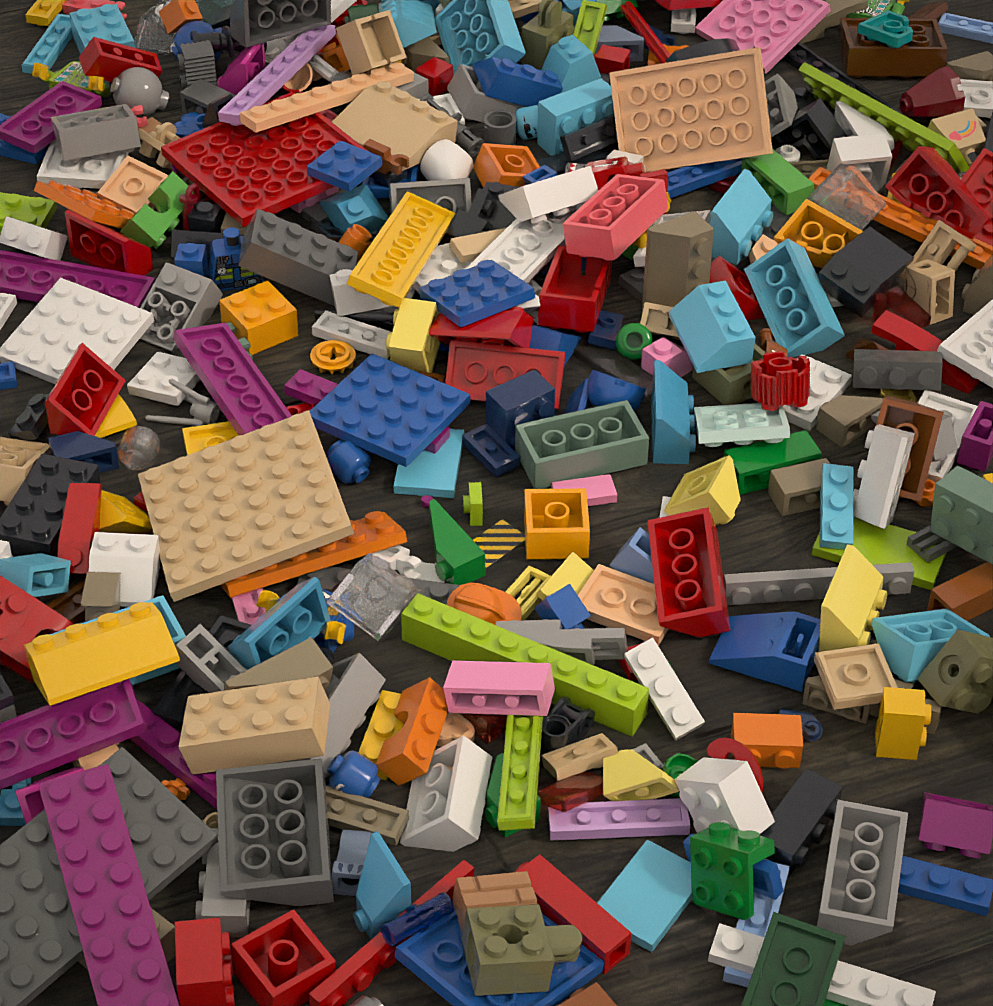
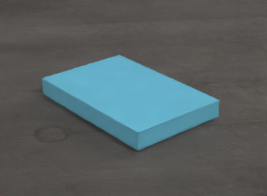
M450 429V437L436 453L424 449L407 467L398 464L394 481V494L454 498L464 430Z
M646 840L597 904L632 933L631 941L653 952L692 900L691 862Z

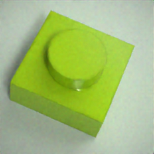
M481 482L469 483V495H463L464 514H470V526H482L483 503Z

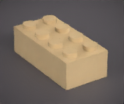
M319 677L188 696L179 749L192 775L214 772L218 769L255 766L324 756L330 702Z

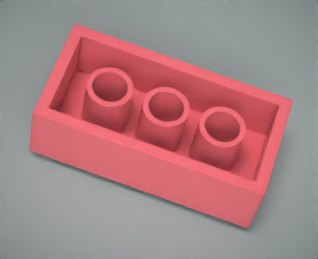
M621 174L615 175L562 223L567 253L577 254L580 257L602 258L606 261L617 259L647 228L668 210L664 180Z

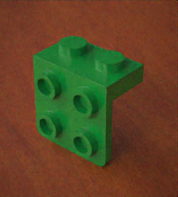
M724 822L712 823L708 828L691 836L690 856L693 902L698 906L742 920H748L753 917V865L775 853L774 840L760 836L756 831H741L731 828L728 823Z

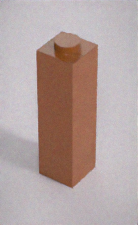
M986 562L932 588L927 611L948 609L968 621L992 609L993 564Z

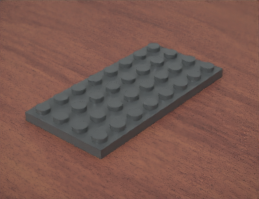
M121 747L99 766L109 764L148 900H150L218 842V836L130 753ZM45 809L0 845V1006H26L84 956Z

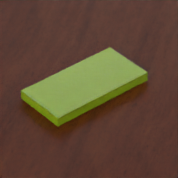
M853 516V546L872 565L912 562L914 569L912 585L929 590L934 587L947 553L927 563L906 545L908 537L916 532L890 524L884 529ZM819 532L812 549V555L840 563L845 550L820 547ZM935 544L932 545L931 547L925 549V551L931 549L932 547H934V546H936V545H935Z

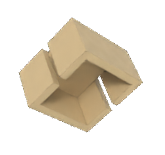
M390 10L356 19L336 28L352 75L363 74L372 69L382 68L407 58Z

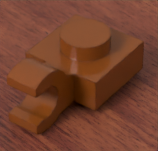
M371 139L363 144L366 150L382 157V166L376 171L383 174L391 171L399 175L401 174V166L409 167L408 156L403 154L391 155L390 147Z

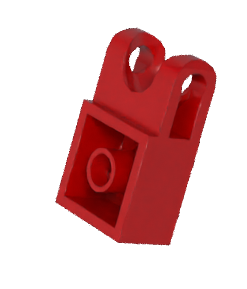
M0 575V664L27 681L35 683L24 644L32 642L38 636L50 635L73 625V623Z

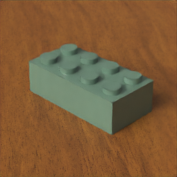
M628 400L516 425L515 452L520 456V462L534 489L551 487L552 482L599 476L646 465L648 461L649 437Z
M956 466L935 483L930 531L993 564V483L960 466Z

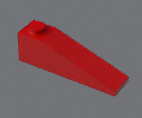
M918 146L885 186L902 205L912 208L928 218L936 221L940 220L970 239H974L991 219L949 163L934 148Z

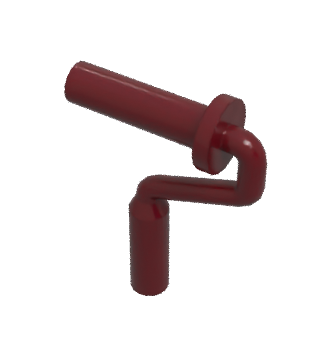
M196 183L188 186L185 194L179 196V202L183 203V230H189L188 215L193 209L194 204L198 201L206 202L207 199L212 200L209 196L203 200L200 199L199 187Z

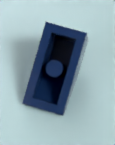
M79 431L48 438L52 456L97 464L99 466V473L119 468L116 445L112 441Z

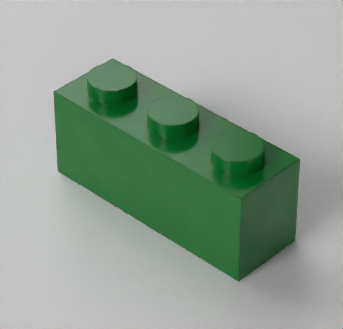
M804 430L792 433L790 438H783V441L778 443H768L764 440L725 450L724 457L730 455L733 459L739 494L741 495L768 488L771 470L821 459L822 452L809 433Z

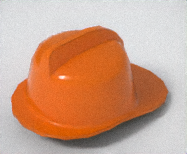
M480 583L460 585L452 591L447 600L448 606L496 625V621L522 620L520 605L513 596Z

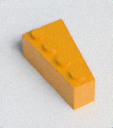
M806 199L774 236V241L780 244L787 238L805 248L813 266L823 268L840 249L864 231Z

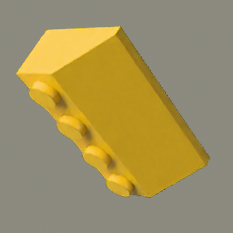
M153 602L136 603L126 611L117 614L106 613L98 617L96 621L87 624H74L67 627L63 632L54 635H41L34 638L32 642L24 644L33 680L50 706L180 661L164 618Z

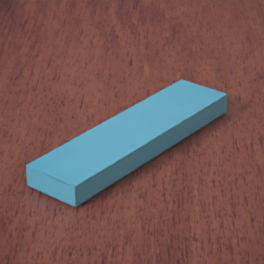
M57 14L21 65L22 72L32 74L34 63L49 66L48 70H50L73 37L70 15Z

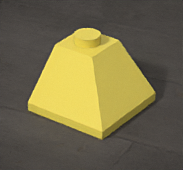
M730 455L684 474L664 512L670 516L709 507L715 525L719 523L724 525L731 521L740 502V494L733 459Z

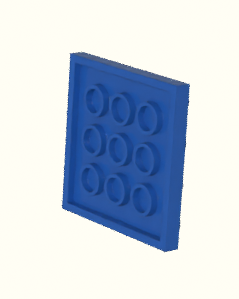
M372 353L309 412L315 428L344 441L349 440L360 448L407 467L470 404V394Z
M454 909L398 945L395 951V958L452 1006H557L576 990L603 971L604 966L602 959L581 944L577 961L554 963L549 991L475 996L461 940L463 932H461L458 916H456ZM542 913L545 926H558Z

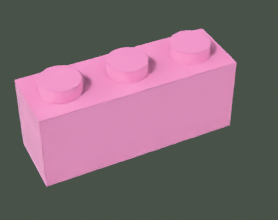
M452 661L443 689L449 713L547 716L555 686L550 663Z

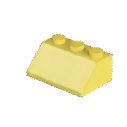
M847 544L821 605L819 652L869 645L871 639V632L869 631L870 629L873 630L871 625L872 619L879 617L878 609L883 610L886 603L887 591L882 590L883 576L853 545Z

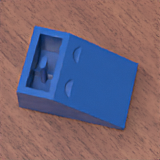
M795 611L729 616L731 631L721 633L709 659V664L802 692L815 663V652H819L821 619Z

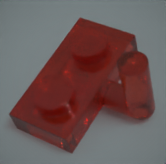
M896 286L886 290L884 294L879 293L876 295L872 317L873 322L887 310L914 323L920 328L930 325L931 316L901 287Z

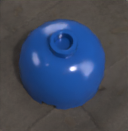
M592 370L587 383L588 400L594 407L628 400L635 412L642 403L646 391L644 387L596 370Z

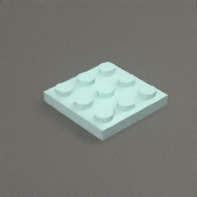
M761 403L694 407L699 444L705 443V446L708 447L721 446L723 442L734 441L738 445L751 444L753 440L778 443L783 441V438H790V426L784 407L780 405L779 409L774 411L762 409Z

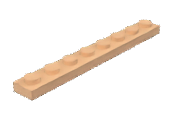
M393 62L382 68H375L369 72L356 74L341 81H334L332 84L314 87L312 90L293 94L291 97L273 100L269 104L254 106L250 110L240 112V122L254 132H259L351 102L365 88L379 81L389 82L394 87L413 82L414 72L402 63Z

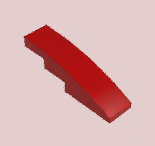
M887 310L872 325L871 333L895 343V350L937 352L939 345L942 343L934 335ZM942 358V383L970 394L981 382L979 379L973 378L969 373Z

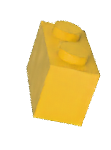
M883 687L875 729L876 757L917 760L919 747H925L927 730L924 725H930L931 705L925 704V690Z

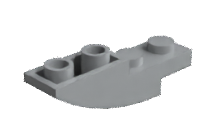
M548 619L496 621V626L591 665L595 664V660L625 659L624 653L628 652L625 628L562 629L560 620Z

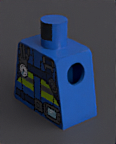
M234 227L227 228L223 231V239H215L211 242L208 276L220 291L253 287L263 283L261 275L238 266L244 237L240 236L239 229Z

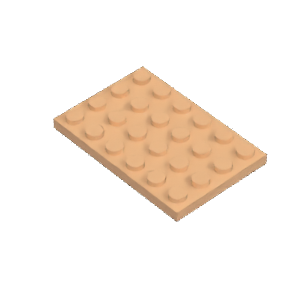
M759 47L609 73L619 151L644 156L643 165L646 166L645 173L661 169L668 170L773 154L761 48Z

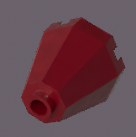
M949 66L930 73L901 94L899 101L901 112L908 118L932 120L964 111L965 94L963 90L959 91L957 87L958 84H961L959 76Z

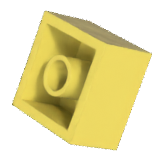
M404 298L400 308L395 309L393 332H389L386 339V349L391 354L390 361L411 370L432 373L440 346V341L429 335V329L439 315L436 302Z

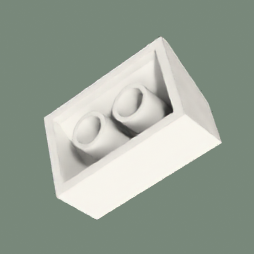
M588 166L519 187L498 195L500 202L520 222L530 219L531 223L534 224L547 220L546 214L552 212L554 217L569 213L568 207L575 205L576 210H578L598 192V187L592 168Z
M880 424L875 426L874 431L869 430L865 443V448L869 449L867 460L862 459L857 477L862 478L860 489H854L853 516L884 529L893 521L915 433Z
M464 735L435 750L427 773L412 780L406 808L409 811V820L401 835L400 843L408 847L454 852L478 840L481 832L480 826L488 780L490 778L492 756Z

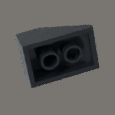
M869 227L830 259L819 272V280L827 294L862 318L914 260V257Z

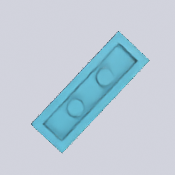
M823 463L820 491V547L845 550L847 544L853 545V467Z

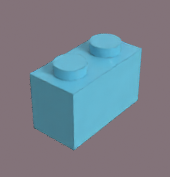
M42 553L0 559V575L33 597L68 592L71 561Z

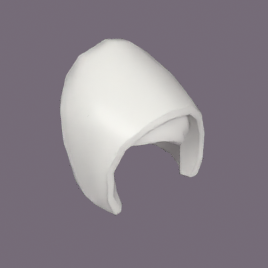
M443 139L433 144L424 154L420 165L421 172L427 181L468 178L474 168L473 159L468 153L448 139Z

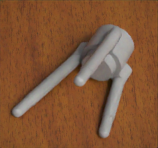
M169 379L171 385L187 394L183 400L192 403L190 414L194 416V419L152 415L145 417L147 421L201 426L204 424H215L221 409L217 403L210 401V398L198 394L174 379Z

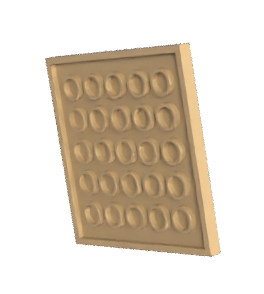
M309 410L138 474L153 533L159 537V555L168 589L174 602L355 534Z

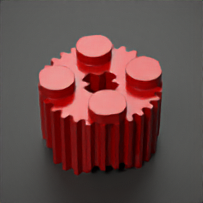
M780 351L765 352L763 359L751 362L752 398L761 403L762 409L769 411L779 409V405H791L793 407H804L807 405L808 397L810 396L809 358L801 355L798 358L786 357L785 352Z

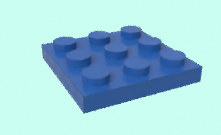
M493 260L480 261L474 267L457 270L453 275L431 280L427 285L418 288L422 300L436 302L438 311L459 327L469 325L536 298L534 287Z

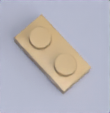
M603 733L543 754V767L557 781L571 779L581 772L603 767V758L617 754L618 750L616 745Z

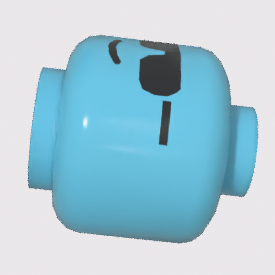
M538 105L517 109L515 113L516 133H518L522 140L538 138Z

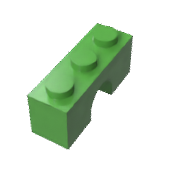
M172 171L148 198L155 205L158 212L151 209L145 203L120 232L148 247L153 246L157 249L166 239L163 233L166 230L170 233L180 222L177 216L179 214L183 216V203L179 202V196L185 194L188 185Z

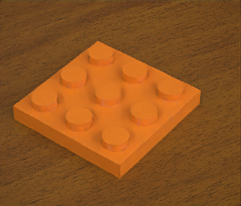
M50 180L49 183L37 181L33 190L91 221L118 228H123L135 214L123 208L120 211V209L116 208L117 204L106 199H98V195L86 189L82 191L68 184L65 187V185L54 180Z

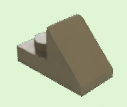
M87 572L81 606H85V622L96 619L103 614L120 610L121 572Z

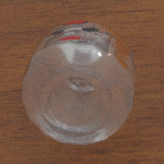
M142 426L131 427L123 435L117 449L118 457L131 470L148 469L153 465L159 452L160 439L149 428Z

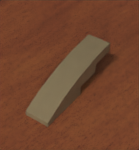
M825 0V2L830 4L831 11L799 42L802 44L824 37L825 29L839 25L840 18H846V14L867 9L868 0Z

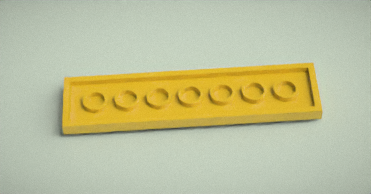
M407 191L351 272L347 285L353 287L361 294H369L380 299L385 305L399 308L448 230L456 213Z

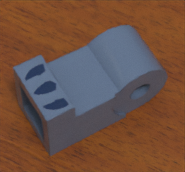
M343 829L337 860L334 861L332 870L333 894L356 896L359 884L347 885L342 881V878L359 879L360 881L372 832Z

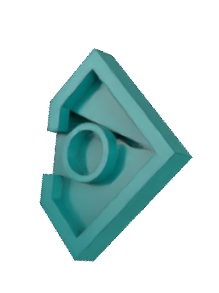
M887 10L859 23L857 33L867 36L869 40L886 43L888 47L899 48L912 41L913 30L912 27H909L908 17Z

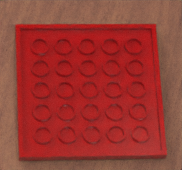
M292 91L273 100H281L287 97H291L293 94L296 93ZM271 100V101H269V102H266V103H264L263 105L269 104V103H271L273 100ZM320 112L259 132H254L244 124L233 126L230 123L218 122L161 146L163 157L189 180L196 183L207 196L243 227L250 223L257 208L276 214L283 209L299 204L301 201L335 187L307 174V165L339 141L346 142L363 150L366 149Z

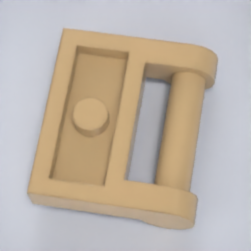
M939 220L913 256L914 260L909 265L923 260H932L942 265L956 244L960 243V247L946 265V267L956 271L970 251L973 252L977 245Z

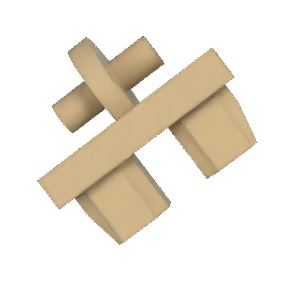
M170 122L162 125L158 124L155 127V131L151 133L139 129V137L143 140L139 152L149 158H155L159 150L160 153L156 163L163 168L172 169L171 163L162 156L161 146L178 140L175 125Z

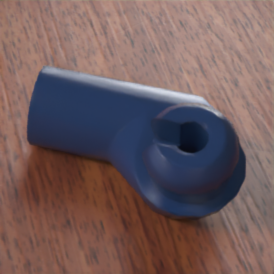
M780 709L779 714L801 715L802 736L805 740L816 741L822 736L823 728L812 713Z

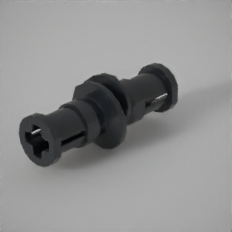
M223 26L221 33H197L196 31L190 33V38L194 43L209 40L214 52L220 51L221 54H224L225 51H228L230 58L234 57L235 51L241 52L246 48L231 37V30L228 26ZM264 42L265 53L267 50V42Z

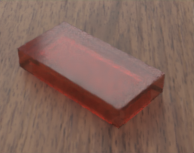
M584 771L539 790L538 796L541 798L542 805L561 812H567L603 795V777Z

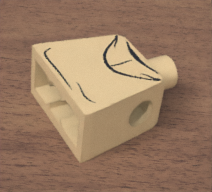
M923 260L908 265L899 276L905 282V302L930 325L953 317L955 271L932 260Z

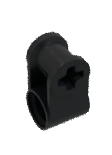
M563 696L556 703L552 711L543 718L541 754L543 755L578 742L590 730L595 718V711L590 708L584 710L571 703L570 698Z

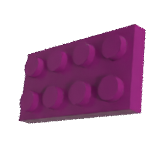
M61 81L0 124V139L36 154L56 139L51 117L97 109L102 105L101 96Z

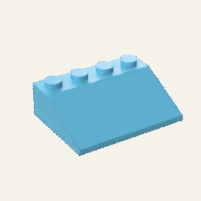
M452 0L435 17L444 51L449 56V64L453 65V76L459 64L473 67L474 63L491 57L501 60L506 58L513 63H517L526 54L508 0Z

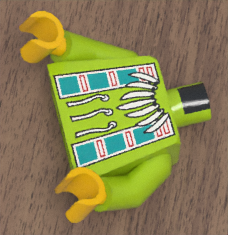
M70 62L63 69L56 72L48 70L49 66L34 63L32 76L39 77L42 81L48 83L50 89L64 81L99 95L101 98H107L111 94L109 81H105L104 77L85 76L80 62Z

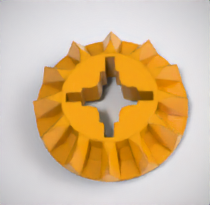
M328 340L317 344L311 350L310 360L314 368H319L320 373L330 371L331 374L334 371L344 373L345 368H352L353 362L356 361V353L354 348L346 342ZM333 354H335V360H330Z

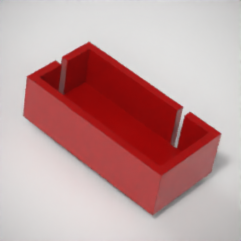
M558 246L539 294L538 325L546 326L549 329H574V331L580 333L594 332L611 282L612 260L606 261L602 258L587 257L586 276H582V257L577 254L567 253L566 246Z

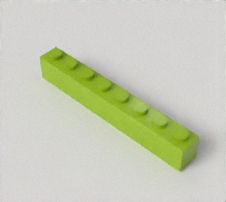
M419 593L416 594L401 613L402 640L448 660L550 663L555 686L551 703L556 705L563 696L571 699V703L582 709L590 708L594 710V721L633 737L647 715L649 688Z

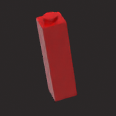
M539 854L530 862H524L517 868L515 872H528L531 887H533L537 898V904H539L541 912L557 925H574L579 929L582 934L581 944L604 961L603 971L601 972L603 975L630 954L632 933Z

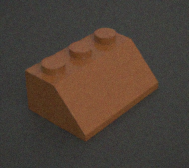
M886 396L882 401L877 425L880 424L915 433L899 496L921 502L944 412L915 402Z

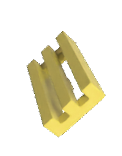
M528 566L506 590V593L515 597L533 576L536 577L529 586L527 585L522 590L521 595L516 599L522 612L521 621H525L542 601L535 594L551 577V575L531 566Z

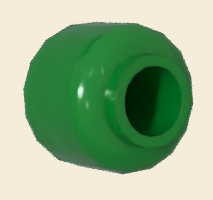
M629 323L619 330L616 336V349L626 360H641L642 349L652 344V335L644 325Z

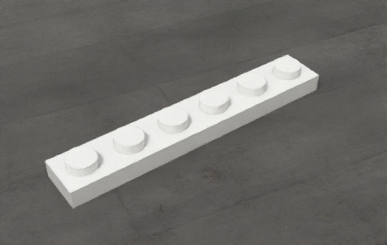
M719 923L708 961L752 974L765 937ZM838 961L826 999L848 1006H932L936 991Z

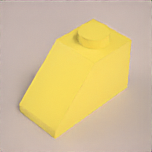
M633 749L621 750L615 755L603 758V795L611 801L653 800L680 791L673 778Z

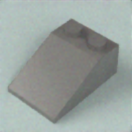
M459 64L447 87L463 118L467 121L483 122L485 114L492 110L503 109L515 115L517 109L526 107L486 96L473 68L470 66Z

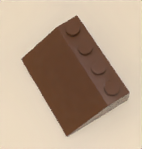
M840 18L843 64L846 75L854 78H861L863 76H875L878 78H886L888 76H899L901 78H911L912 76L926 77L930 73L946 67L948 48L937 19H908L909 27H912L913 30L912 41L899 48H891L886 43L869 40L867 36L857 33L858 24L870 18Z

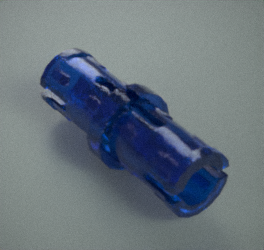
M441 892L419 906L413 904L406 908L405 914L381 926L382 936L386 943L393 947L396 943L416 932L422 934L429 929L430 924L446 915L452 914L454 911L453 903L445 892Z

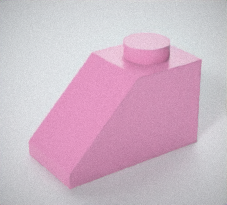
M664 337L642 349L641 376L652 384L654 360L662 361L680 377L693 370V364L686 350Z

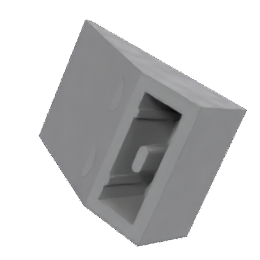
M166 262L140 307L151 312L154 317V322L141 336L140 340L174 353L178 349L173 340L174 331L202 326L214 312L223 295L212 279Z

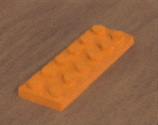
M370 512L365 515V518L355 521L350 520L355 533L353 535L220 584V586L231 598L406 543V532L385 512Z

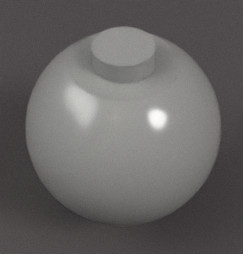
M133 67L123 71L118 78L115 77L110 88L116 105L127 104L130 109L137 105L143 106V114L137 115L136 117L138 118L147 117L153 114L156 109L163 111L169 98V92L162 90L159 78L152 71L142 67Z

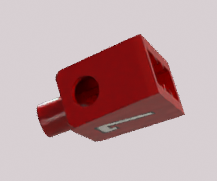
M626 156L588 162L586 167L591 166L598 191L615 174L640 177V174L645 173L642 162L629 165Z

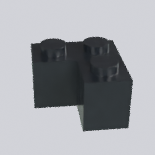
M820 98L797 111L792 125L774 135V138L781 147L783 145H791L797 148L804 144L815 160L829 159L833 139L848 137Z

